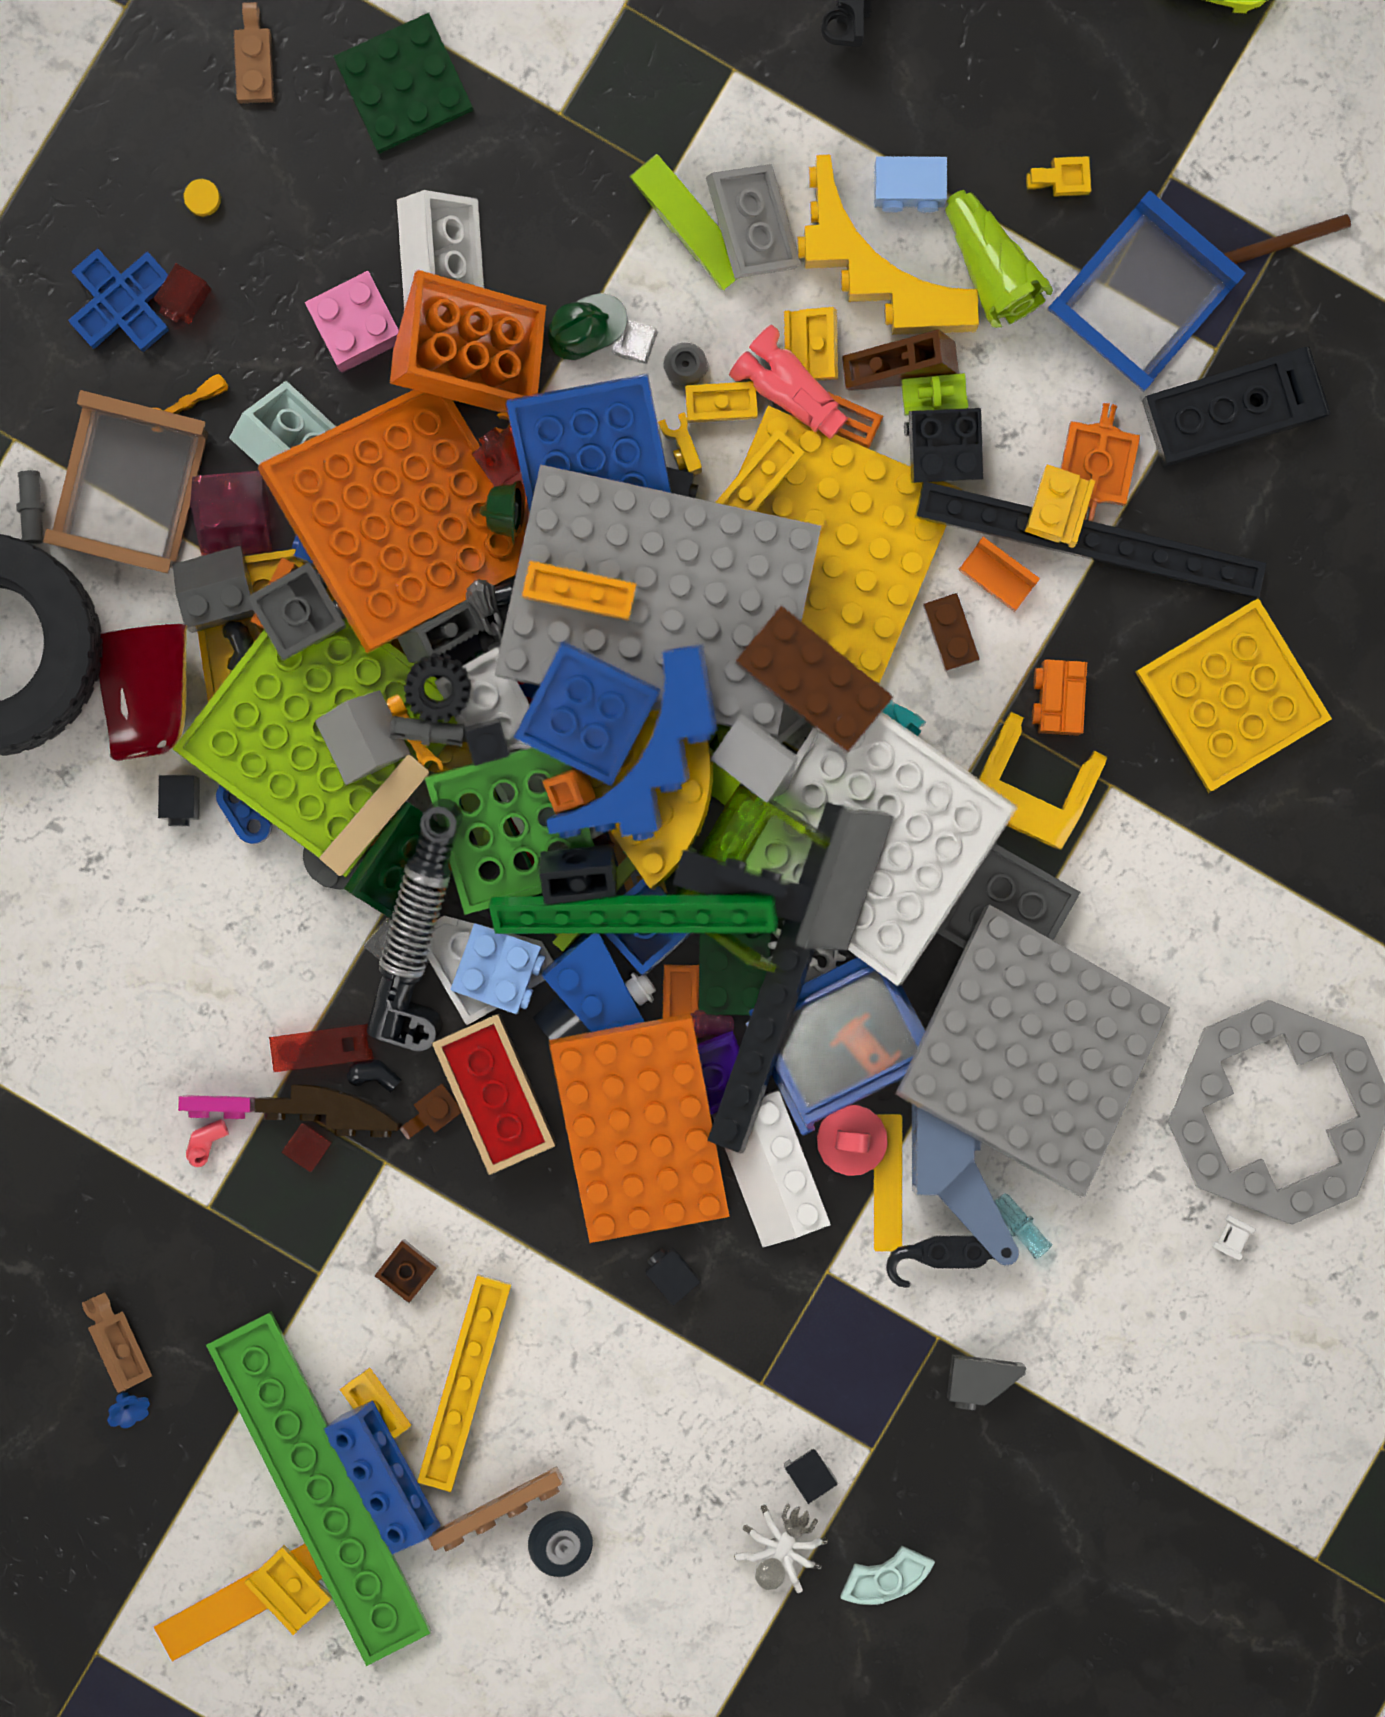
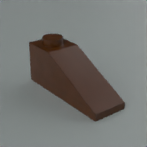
M939 329L842 356L845 387L848 391L901 386L902 379L959 374L955 341Z

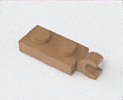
M257 2L242 3L244 29L234 30L238 103L274 102L271 31L269 28L260 29V9L257 7Z
M105 1292L82 1302L86 1315L96 1323L88 1329L117 1393L151 1377L152 1374L123 1311L114 1315L109 1298Z

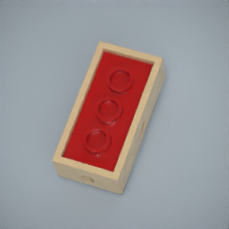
M501 1014L492 1016L432 1043L489 1175L552 1148L557 1144Z

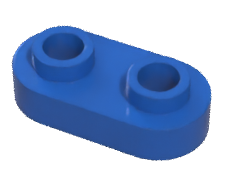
M219 785L216 792L217 803L238 837L250 844L264 842L271 834L272 823L241 800L238 803H232L230 800L231 793ZM252 820H258L261 825L260 830L256 833H251L248 828Z

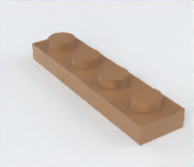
M556 1466L438 1528L428 1537L434 1551L444 1547L445 1551H449L464 1542L463 1536L474 1530L477 1535L482 1534L496 1525L494 1520L506 1513L509 1518H512L528 1509L527 1502L539 1497L540 1501H544L559 1493L558 1486L562 1485L563 1477L558 1467Z

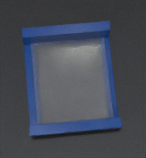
M1149 190L1134 210L1047 310L1056 315L1144 392L1246 273Z
M859 957L803 984L771 1074L802 1136L815 1130L814 1122L903 1079L925 1033L902 986L894 984Z

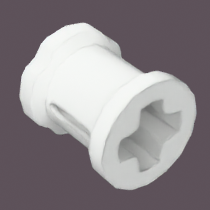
M1227 1215L1225 1220L1228 1223L1219 1241L1214 1242L1212 1247L1241 1261L1243 1257L1241 1251L1249 1235L1254 1234L1256 1228Z

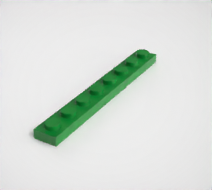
M774 895L616 896L544 905L543 896L492 897L489 903L495 934L776 932L778 927Z

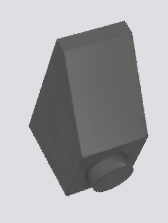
M952 1354L947 1398L949 1401L955 1402L954 1407L976 1410V1405H987L1023 1377L1026 1373V1367L1023 1363Z

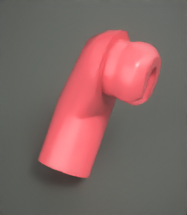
M223 1119L192 1132L186 1149V1158L192 1166H204L208 1161L212 1142L229 1135L228 1128Z

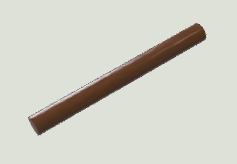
M1344 214L1223 254L1232 262L1238 264L1350 228L1351 221L1348 214Z

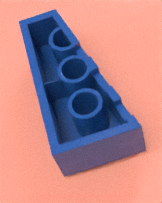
M585 933L541 971V975L591 1032L644 1022L599 933Z

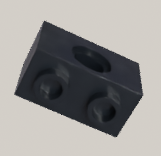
M612 844L540 853L539 876L544 905L616 897L617 873Z

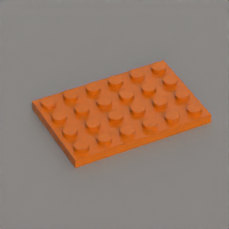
M691 1014L549 1040L590 1243L729 1217L716 1144L707 1141L712 1129V1121Z

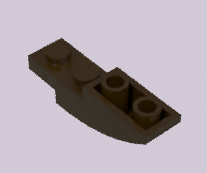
M293 1084L291 1085V1098H255V1113H264L265 1120H285L287 1113L300 1114L299 1120L321 1121V1114L326 1115V1129H335L334 1136H356V1130H370V1137H391L392 1131H398L401 1127L400 1121L373 1103L353 1094L327 1087Z

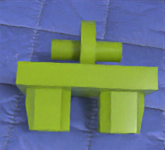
M965 373L901 380L904 416H909V411L968 408Z

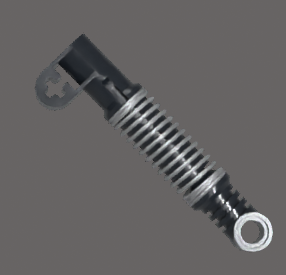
M450 799L436 800L426 810L421 819V835L418 837V844L415 848L416 852L412 858L408 859L407 865H405V875L402 876L404 882L400 884L401 890L398 891L400 897L396 898L397 905L394 906L395 912L392 913L393 919L390 921L391 927L388 928L387 942L384 943L385 949L382 950L383 956L379 961L381 977L366 1029L368 1035L373 1038L414 1051H423L431 1047L442 1029L441 1018L435 1010L413 1003L411 999L415 984L421 981L422 975H424L425 964L423 962L427 961L425 955L430 953L428 947L432 946L429 940L434 938L432 932L436 931L433 925L438 923L436 918L440 916L437 910L442 909L440 904L444 901L442 895L446 894L443 888L448 886L451 870L448 867V860L453 849L452 843L455 842L458 828L462 823L463 814L461 808ZM442 813L446 815L450 821V826L441 827L437 825L434 820V814ZM406 1016L412 1018L409 1032L402 1031ZM418 1024L424 1026L425 1034L419 1032Z

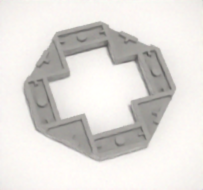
M1267 1000L1203 1028L1195 1055L1189 1064L1181 1085L1178 1099L1167 1121L1195 1186L1292 1225L1356 1197L1385 1125V1083L1365 1038L1271 1000ZM1283 1034L1296 1065H1302L1330 1052L1357 1116L1326 1130L1340 1163L1277 1190L1263 1159H1258L1236 1170L1229 1171L1202 1108L1234 1094L1220 1061Z

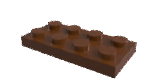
M782 605L735 660L738 666L846 754H848L894 697Z

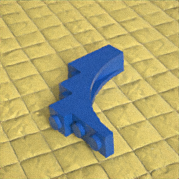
M703 643L667 649L662 652L665 678L662 709L653 737L639 762L622 782L604 796L580 808L550 816L546 820L549 834L559 832L560 838L573 837L581 834L580 829L594 827L595 832H604L616 829V823L620 822L622 837L632 835L633 841L654 837L653 831H658L662 827L655 787L660 786L661 792L678 790L682 788L681 783L686 782L690 778L683 738L687 737L688 743L710 740L709 734L714 733L718 729Z

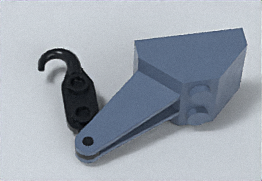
M912 1104V1191L916 1195H938L974 1236L937 1235L913 1245L900 1246L892 1251L887 1259L886 1271L892 1283L899 1287L909 1288L911 1286L909 1281L903 1280L897 1274V1265L903 1259H914L933 1268L955 1269L979 1268L990 1259H995L1002 1265L1015 1263L1019 1257V1249L974 1161L975 1151L981 1150V1141Z

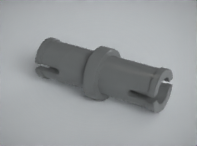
M35 470L20 471L17 474L19 478L20 502L16 504V511L20 513L21 540L31 544H41L44 540L42 512L45 511V503L41 502L40 472Z
M393 715L390 739L422 741V745L430 746V743H440L462 747L465 724L431 723L432 719L426 718L424 721Z

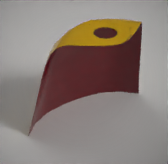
M154 625L101 633L100 638L103 639L102 657H100L99 662L101 663L99 682L108 729L110 758L120 761L165 754L177 744L185 725L187 625ZM122 688L128 710L127 719L121 711ZM161 741H166L164 747H157ZM147 752V753L140 754V755L129 756V755L136 754V753Z

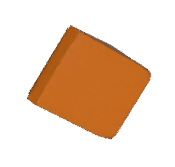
M576 768L542 781L555 814L584 806L596 797L588 775Z

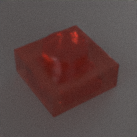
M303 1122L281 1153L311 1173L332 1142Z

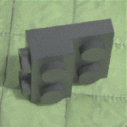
M310 562L247 596L249 603L283 661L346 628L343 621L346 619L336 600L332 601L325 590L327 588L326 583L318 570L313 569Z

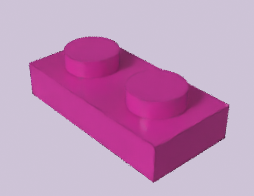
M179 1096L178 1111H188V1118H210V1112H224L225 1119H245V1112L255 1111V1097Z

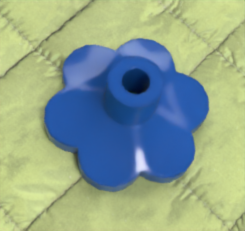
M127 1392L120 1393L116 1397L117 1403L113 1404L108 1410L109 1417L107 1421L111 1427L119 1425L121 1428H129L133 1426L136 1421L143 1420L148 1416L147 1408L150 1406L148 1398H137L134 1395L129 1396Z

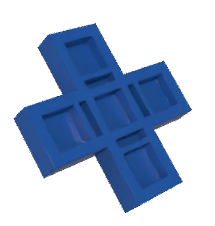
M98 248L72 270V273L94 298L68 321L93 349L119 327L125 331L142 352L147 350L170 330L147 303L173 280L148 251L122 274L119 273Z

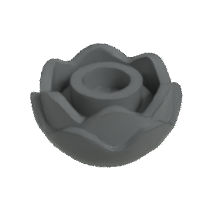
M679 343L667 352L663 367L668 379L673 384L696 385L706 374L708 362L704 352L697 345ZM684 361L689 363L687 367L682 365Z

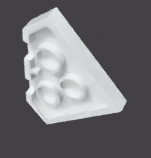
M442 916L437 919L438 923L434 925L436 931L432 932L434 938L429 940L432 946L428 947L430 953L426 956L465 1024L469 1025L497 1009V1007L450 990L474 923ZM507 934L542 947L540 954L546 957L541 971L553 962L542 941L516 934ZM541 972L539 976L532 974L528 988L531 989L545 981Z

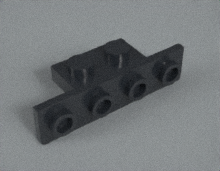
M683 849L673 881L674 885L706 895H774L777 916L803 923L814 888L782 879L783 873L762 867L761 873L747 869L748 863L742 860L727 857L726 862Z

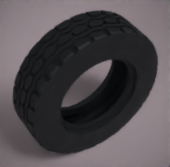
M0 534V588L19 593L31 604L40 620L44 637L43 655L32 679L19 692L0 701V755L7 756L22 753L24 750L29 751L45 744V741L48 739L52 740L66 729L65 727L68 723L72 724L83 711L81 708L84 703H88L95 689L93 688L94 682L98 681L103 639L100 638L102 631L98 614L95 613V606L77 577L65 565L41 548L19 538Z

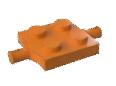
M1110 403L1102 404L1099 423L1088 425L1074 421L1070 422L1060 469L1080 475L1082 479L1088 481L1090 479L1095 480L1087 511L1089 509L1088 521L1094 520L1096 505L1106 502L1121 506L1126 505L1140 435L1123 432L1113 426L1118 406L1112 404L1108 415Z

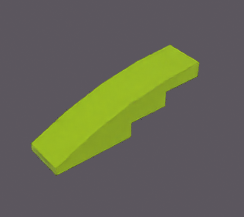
M655 154L630 175V179L670 231L677 235L694 259L702 264L721 290H725L737 279H735L721 229L659 155Z

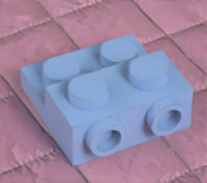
M474 923L450 990L518 1014L520 1008L525 1010L528 1008L534 991L528 988L532 974L539 976L546 956L540 954L541 946L507 934H495L493 929Z

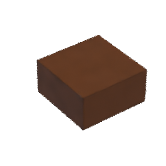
M403 1239L374 1276L410 1303L438 1268V1265Z

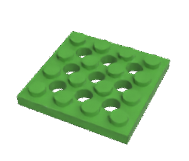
M533 747L511 752L509 757L477 766H474V763L425 777L432 804L436 800L450 799L461 808L459 799L468 792L476 794L480 799V806L475 811L468 812L461 808L463 814L462 823L458 828L455 842L452 843L453 849L449 859L465 915L488 909L492 897H522L541 894L542 887L539 876L540 853L548 851L552 843L557 841L563 842L569 849L594 846L589 827L580 829L581 834L573 837L560 838L559 832L549 834L548 827L541 824L538 819V814L543 808H553L546 790L535 792L528 785L529 778L535 773H542L550 778L572 769V766ZM508 783L514 788L515 795L510 801L501 802L496 799L494 788L498 784ZM442 813L435 814L439 826H450V821L446 815ZM518 817L523 821L525 828L520 835L511 836L505 832L503 825L508 818ZM484 827L488 830L490 839L485 845L478 846L471 842L469 833L473 828ZM527 851L533 855L535 861L531 868L521 870L515 866L513 859L518 852ZM485 861H493L498 864L500 873L494 879H485L479 872L480 865Z

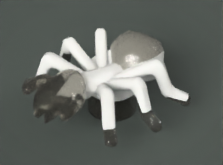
M788 1503L785 1505L781 1515L785 1528V1533L781 1535L767 1506L762 1505L761 1511L775 1538L770 1540L760 1535L752 1527L744 1525L743 1531L751 1535L757 1542L766 1546L762 1552L735 1554L734 1559L736 1561H757L763 1559L755 1568V1579L758 1585L766 1590L776 1589L783 1584L785 1570H787L796 1592L800 1594L803 1592V1589L793 1569V1560L806 1568L821 1570L822 1565L803 1558L795 1553L793 1549H815L819 1545L827 1544L828 1538H817L811 1542H796L795 1537H800L804 1533H811L814 1530L818 1519L814 1518L809 1528H805L809 1523V1512L805 1510L804 1514L798 1518L800 1506L794 1508L787 1519L790 1504Z

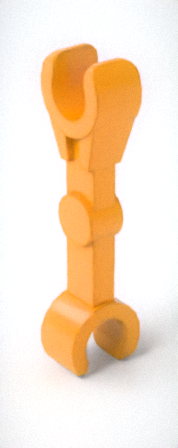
M216 374L198 387L196 392L180 398L176 404L164 411L174 414L186 411L202 399L206 400L223 393L228 389V384L221 375ZM155 426L151 429L153 432L156 433L164 431L161 430L163 429L162 427Z
M394 695L386 701L392 716L410 718L407 714V708L399 695ZM407 740L415 751L417 761L424 766L426 762L432 761L437 765L439 772L443 771L441 760L425 745H422V741Z

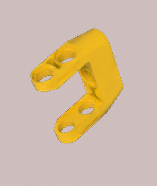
M1011 711L983 767L979 780L1017 806L1006 826L1046 845L1062 850L1088 802L1106 763L1107 756L1093 751L1089 760L1082 764L1062 809L1055 807L999 780L1022 733L1021 724L1024 717Z

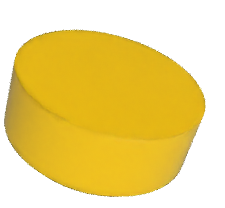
M197 179L188 184L184 191V202L193 214L205 217L212 215L219 208L221 201L220 193L211 181Z

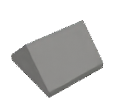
M380 690L345 701L315 720L346 786L404 759L407 755H411L404 739H390L392 714Z
M741 714L711 757V760L765 802H769L784 794L788 789L798 757Z

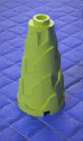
M961 190L947 199L948 206L945 208V212L956 234L955 239L963 254L969 276L978 290L981 305L991 326L994 328L1002 327L999 319L1004 317L1010 325L1029 315L1046 302L1042 292L1045 291L1047 295L1051 296L1053 288L1047 278L1043 277L1034 263L1027 258L1020 246L1009 238L993 214L984 208L974 193L969 192L966 194L964 190Z

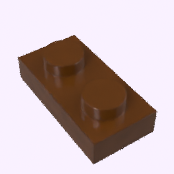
M954 593L924 603L923 608L945 672L979 661L980 658L958 594Z

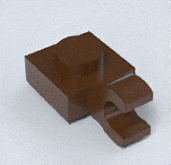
M441 1083L413 1104L419 1114L399 1129L407 1140L427 1125L436 1133L460 1115L462 1111L443 1083Z

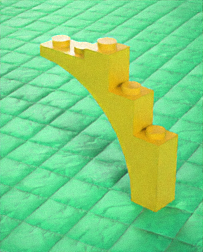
M816 155L815 166H809V187L816 188V201H810L811 223H817V225L805 226L804 237H798L797 239L798 258H805V269L847 267V270H841V290L848 291V302L890 300V303H885L884 316L885 325H891L892 335L923 334L937 329L943 333L976 332L979 326L978 290L949 288L922 281L896 268L876 253L857 232L843 208L834 182L831 155Z

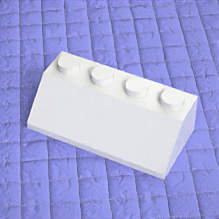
M427 190L397 199L404 310L414 274L417 270L484 288L478 199Z
M776 1089L764 1094L744 1153H737L725 1148L762 1247L791 1240L831 1225L779 1090ZM717 1113L712 1114L714 1120Z

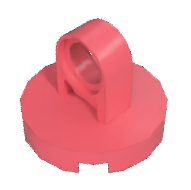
M848 1105L826 1116L820 1123L816 1135L817 1149L824 1163L835 1172L847 1176L863 1175L874 1169L883 1159L888 1145L887 1132L881 1119L870 1109L858 1105Z

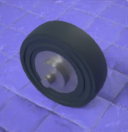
M567 1511L552 1512L541 1518L532 1528L528 1539V1551L531 1560L540 1571L552 1577H566L580 1570L588 1561L593 1547L592 1535L587 1524L579 1516Z

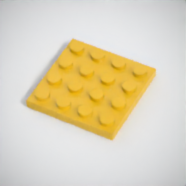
M1259 598L1136 671L1137 676L1208 792H1212L1332 719Z

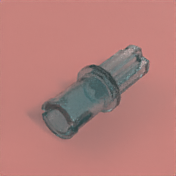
M1004 1193L995 1200L1004 1222L1011 1229V1236H1017L1031 1252L1034 1259H1038L1051 1248L1052 1243L1033 1224L1034 1218L1031 1215L1027 1216L1009 1194Z

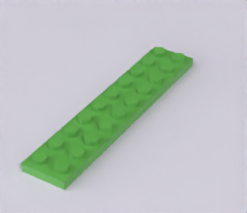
M272 1311L208 1343L206 1346L366 1666L431 1634L432 1630L394 1554L391 1553L387 1544L382 1540L380 1531L369 1511L364 1507L362 1498L355 1485L347 1476L344 1465L335 1449L329 1443L328 1436L324 1431L328 1423Z

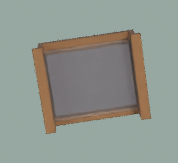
M80 390L77 404L82 407L53 529H46L43 543L169 574L170 568L173 569L172 564L177 563L208 437V432L204 429L206 422Z

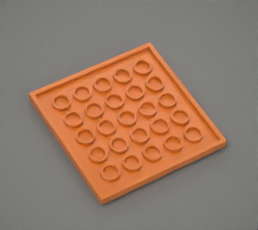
M412 390L261 462L257 468L367 653L466 600V589L473 581L477 579L487 580L489 584L498 586L516 576L527 524L523 519L522 528L516 538L515 545H512V537L489 530L486 517L480 514V507L486 502L491 488L502 486L503 484L454 401L451 399Z

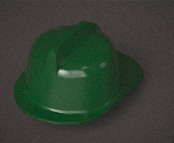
M603 293L590 295L577 302L563 305L556 311L549 325L548 339L550 347L561 358L575 361L613 344L620 339L626 330L628 321L626 308L616 297Z
M518 480L514 484L491 488L486 502L480 507V514L486 517L489 530L512 537V545H515L524 518L525 495L522 482Z

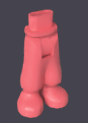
M772 324L769 325L755 338L749 348L766 360L771 369H765L753 354L746 351L736 361L729 376L737 382L751 379L755 390L760 395L785 409L814 432L820 430L826 437L831 439L845 424L848 417L838 409L839 403L834 401L830 394L812 377L791 351L777 347L780 337L779 330Z

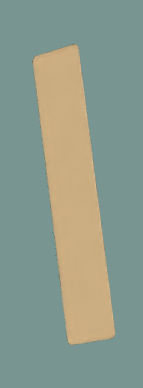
M407 755L320 856V860L336 874L342 876L423 782L425 777L429 775V771L411 755Z

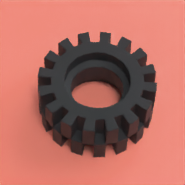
M437 653L432 654L430 658L424 656L420 658L417 664L415 663L408 673L404 689L406 691L405 699L411 705L410 710L414 714L418 712L420 714L419 718L424 721L426 718L432 719L431 723H438V720H443L444 723L448 722L451 717H458L461 714V710L467 706L471 692V679L468 678L467 669L461 667V662L457 659L455 661L451 660L450 655L445 654L444 657H438ZM439 675L448 679L452 686L451 695L443 701L430 699L424 691V683L428 678Z

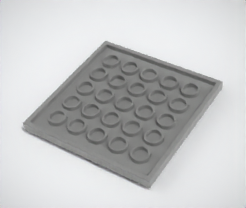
M989 904L984 907L896 1095L1079 1197L1086 1196L1170 1007Z

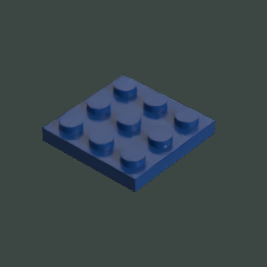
M562 640L514 738L612 786L660 693V688Z

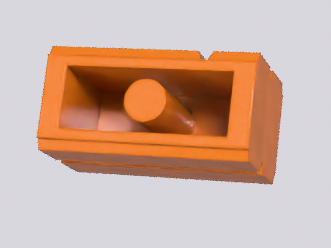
M1044 660L1041 668H1035L1034 689H1040L1039 703H1033L1032 724H1038V733L1083 734L1087 662Z

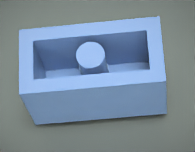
M876 156L874 164V207H882L884 212L903 211V207H917L919 212L930 213L938 211V207L945 206L947 200V157Z

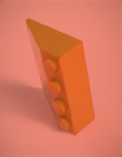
M417 270L414 274L393 349L390 384L497 412L508 413L507 400L538 394L546 306Z

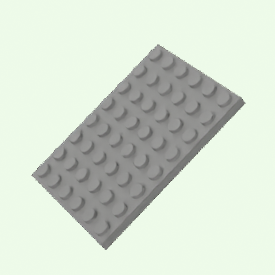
M540 465L494 675L540 686L563 640L660 688V693L651 710L661 712L665 683L662 652L667 649L703 643L717 724L732 727L742 714L768 735L777 737L784 702L738 666L735 660L781 605L802 621L821 526ZM529 561L636 583L629 621L522 598Z

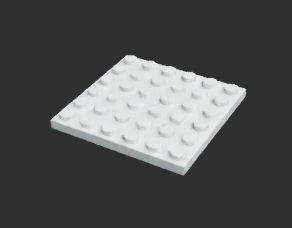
M881 712L848 754L813 727L796 754L798 761L788 789L784 794L773 800L816 829L826 802L844 808L884 811L894 816L848 950L899 986L905 981L1012 817L1017 806ZM766 802L732 858L747 862V869L760 873L762 867L783 873L782 879L798 884L816 829L807 824L804 826L772 803Z

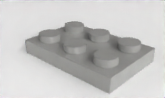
M772 164L713 172L706 177L735 279L791 270L801 265Z

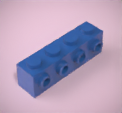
M373 1400L340 1415L324 1428L330 1445L338 1454L345 1467L347 1476L355 1485L362 1498L364 1507L369 1511L380 1531L382 1540L387 1544L392 1554L425 1541L441 1526Z

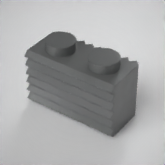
M465 600L457 606L407 631V633L398 637V640L408 662L418 663L420 658L424 656L430 658L432 654L438 653V657H440L446 651H451V648H456L457 645H461L467 639L478 635L479 632H483L484 626L476 610Z

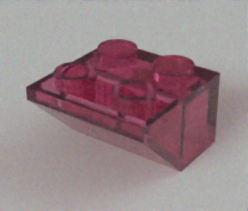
M259 471L192 477L190 503L201 556L240 545L244 555L272 552L269 500L266 483Z

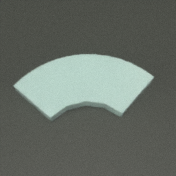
M901 1546L894 1557L883 1564L864 1566L855 1563L840 1598L857 1604L874 1605L883 1604L884 1602L907 1595L927 1577L935 1561Z

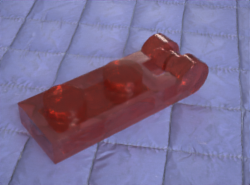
M368 1024L269 1037L273 1072L373 1059L372 1048L368 1049V1033L366 1032ZM353 1037L354 1051L344 1052L343 1038Z

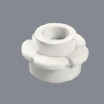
M632 973V978L625 982L629 993L640 1006L648 1000L652 1003L654 1001L652 993L656 991L654 985L646 975L638 976Z

